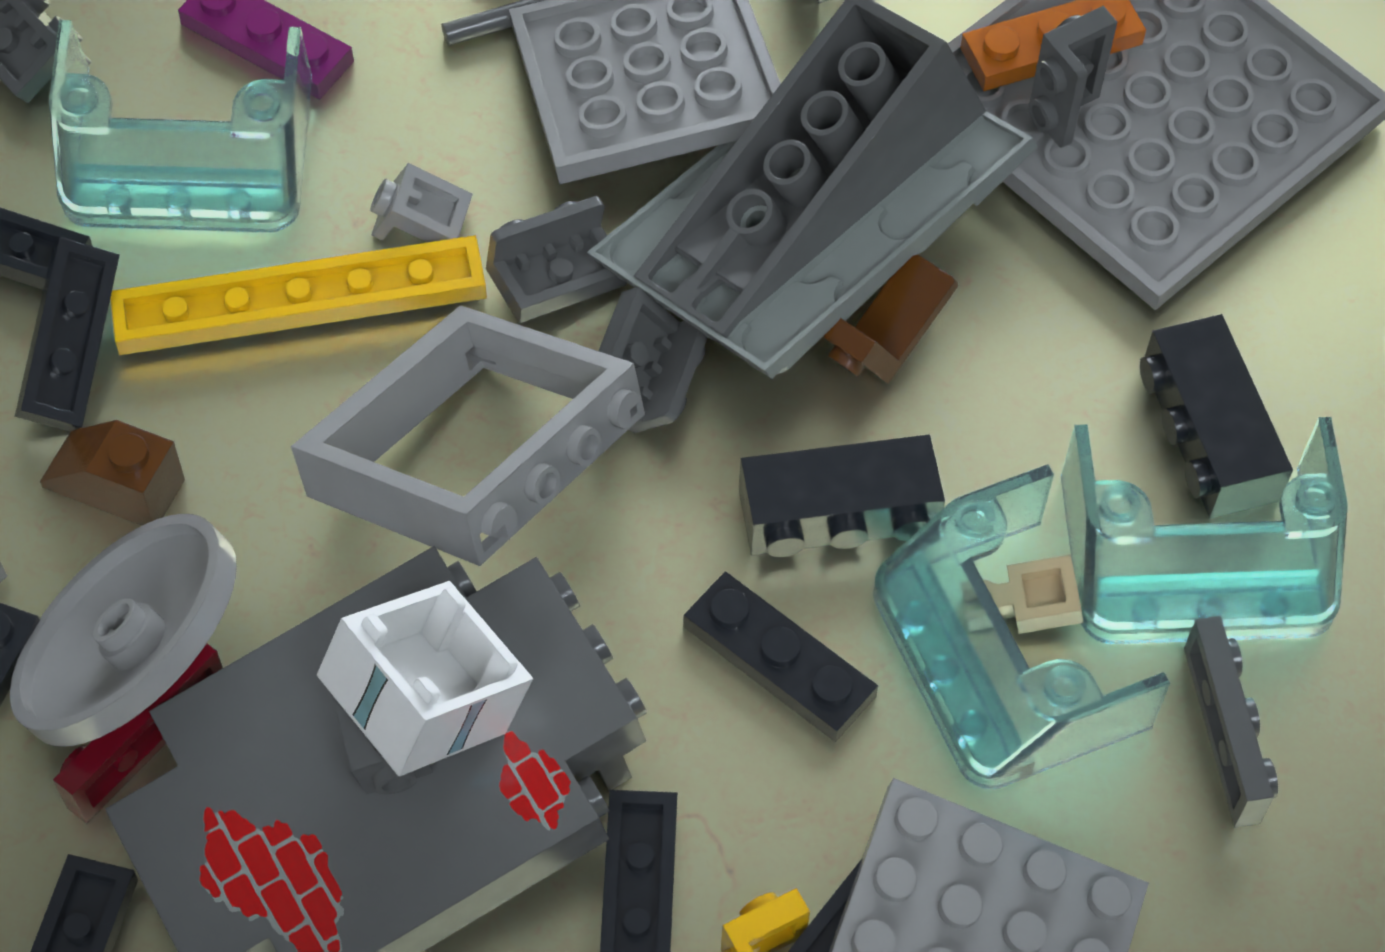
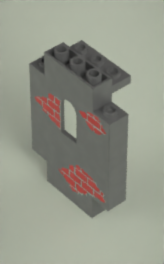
M433 546L150 710L149 712L178 766L105 808L177 951L423 952L608 841L609 838L600 821V817L610 812L589 775L598 771L608 791L609 789L613 790L632 778L623 756L646 742L638 718L647 714V710L627 678L615 683L608 672L605 664L613 660V656L596 627L592 624L582 630L573 616L572 611L580 607V604L562 573L558 572L549 577L538 558L535 557L476 591L460 562L457 561L447 567L436 547ZM450 581L532 676L533 680L506 734L431 764L432 773L417 778L416 784L405 791L388 795L378 794L377 792L366 794L351 773L332 694L318 678V670L341 618Z

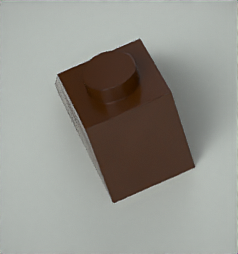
M113 420L71 431L40 480L42 488L142 526L164 517L185 478L174 441L119 420Z

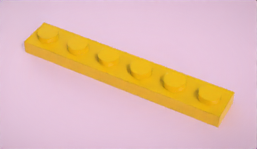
M473 235L112 290L110 300L115 343L119 355L487 299L477 237Z

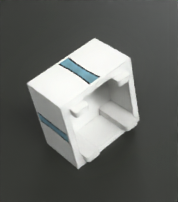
M450 581L341 618L317 673L318 678L399 777L506 734L533 680L532 676Z

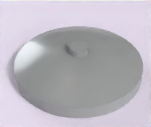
M175 514L142 525L118 539L92 559L73 577L45 610L19 655L10 686L11 709L19 723L46 744L60 747L75 746L98 739L116 730L154 703L192 664L214 633L225 612L233 591L237 568L236 555L229 540L203 517L194 514Z

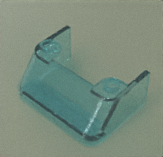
M59 20L49 94V113L57 197L64 214L70 221L84 227L236 232H277L287 228L295 221L301 206L312 74L301 27H289L284 80L261 79L246 84L237 92L233 100L231 121L111 118L112 98L107 86L99 78L89 75L90 69L72 21Z
M1318 417L1298 464V476L1285 486L1279 501L1281 521L1154 525L1151 503L1147 495L1136 485L1121 480L1095 481L1088 425H1074L1061 473V484L1070 552L1083 617L1081 625L1092 638L1106 644L1186 642L1195 619L1221 615L1228 639L1310 638L1326 632L1332 625L1341 605L1348 511L1332 418Z
M1049 464L955 498L879 566L875 575L873 587L874 602L962 775L970 783L985 789L1005 787L1152 729L1170 686L1166 674L1162 672L1103 695L1092 674L1075 661L1055 659L1029 668L973 561L996 552L1003 544L1005 538L1041 525L1054 477Z

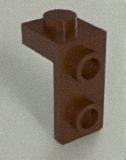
M918 254L913 255L889 278L855 327L840 318L823 336L834 346L828 356L857 377L865 368L889 384L955 292L958 282L951 275Z

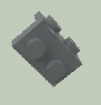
M1104 5L1085 15L1071 16L1064 20L1057 28L1043 34L1028 110L1035 126L1041 132L1048 133L1060 148L1071 144L1073 141L1080 107L1100 97L1117 26V21Z
M599 196L579 202L568 201L559 205L553 211L526 220H512L491 233L486 270L519 324L627 285V282L619 279L608 269L595 262L587 253L607 236L601 227L605 206Z
M635 287L621 293L598 350L599 352L632 362L635 365L645 415L629 429L633 433L673 423L685 408L687 402L686 393L695 369L705 355V343L708 338L686 321H678L640 287Z

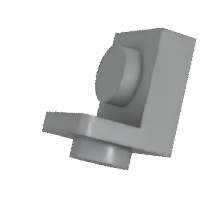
M407 163L393 182L384 179L379 186L370 208L371 212L378 215L371 235L383 240L392 228L396 227L426 242L459 238L473 194Z

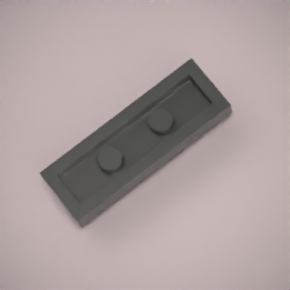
M1221 615L1195 619L1184 646V651L1234 828L1261 824L1272 800L1277 797L1278 780L1273 762L1270 758H1262L1257 737L1260 733V719L1256 703L1251 697L1245 698L1239 679L1243 668L1241 651L1235 638H1227Z

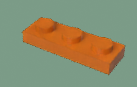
M1075 0L962 34L960 49L984 92L1035 77L1043 34L1057 28L1064 20L1071 16H1082L1104 5L1117 21L1110 54L1143 45L1146 28L1129 0Z

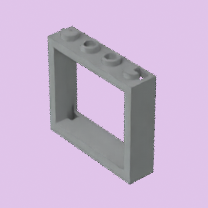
M460 305L295 442L291 449L307 497L428 546H435L438 550L481 566L641 419L645 412L634 363ZM483 368L573 399L464 497L375 463L378 458ZM481 533H484V534H486V535H489L487 538H485V539L481 542V538H480V534H481Z

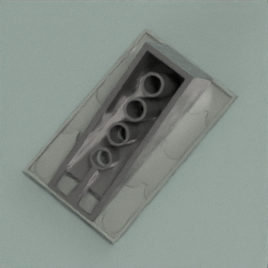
M845 0L737 141L715 147L587 253L595 262L608 269L619 279L633 287H640L664 309L671 311L701 331L706 337L716 341L746 361L751 367L773 379L777 374L789 370L840 318L846 321L913 255L924 252L972 204L978 206L1038 146L1033 137L986 111L945 40L873 0Z

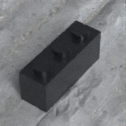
M1223 314L1153 330L1145 357L1140 359V375L1145 389L1150 394H1156L1163 410L1162 425L1167 440L1171 445H1178L1184 458L1185 479L1194 498H1201L1210 519L1279 502L1291 477L1293 468Z
M930 434L744 457L740 460L739 495L751 556L769 554L774 557H787L795 555L803 549L831 545L838 549H850L870 540L895 537L902 541H912L923 538L929 533L939 532L945 497Z

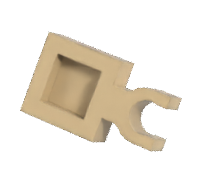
M1071 554L1006 565L1009 582L996 584L989 580H975L963 583L967 603L978 600L990 602V605L985 609L968 611L972 632L993 628L1003 619L1016 617L1018 634L1083 623Z

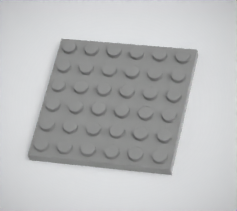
M1005 0L948 43L986 111L1033 137L1038 146L1003 182L1154 310H1157L1385 120V91L1267 0H1129L1146 28L1143 45L1110 54L1100 97L1080 107L1073 141L1063 148L1058 147L1048 133L1041 132L1031 119L1028 108L1035 77L983 92L960 46L962 34L1075 0Z

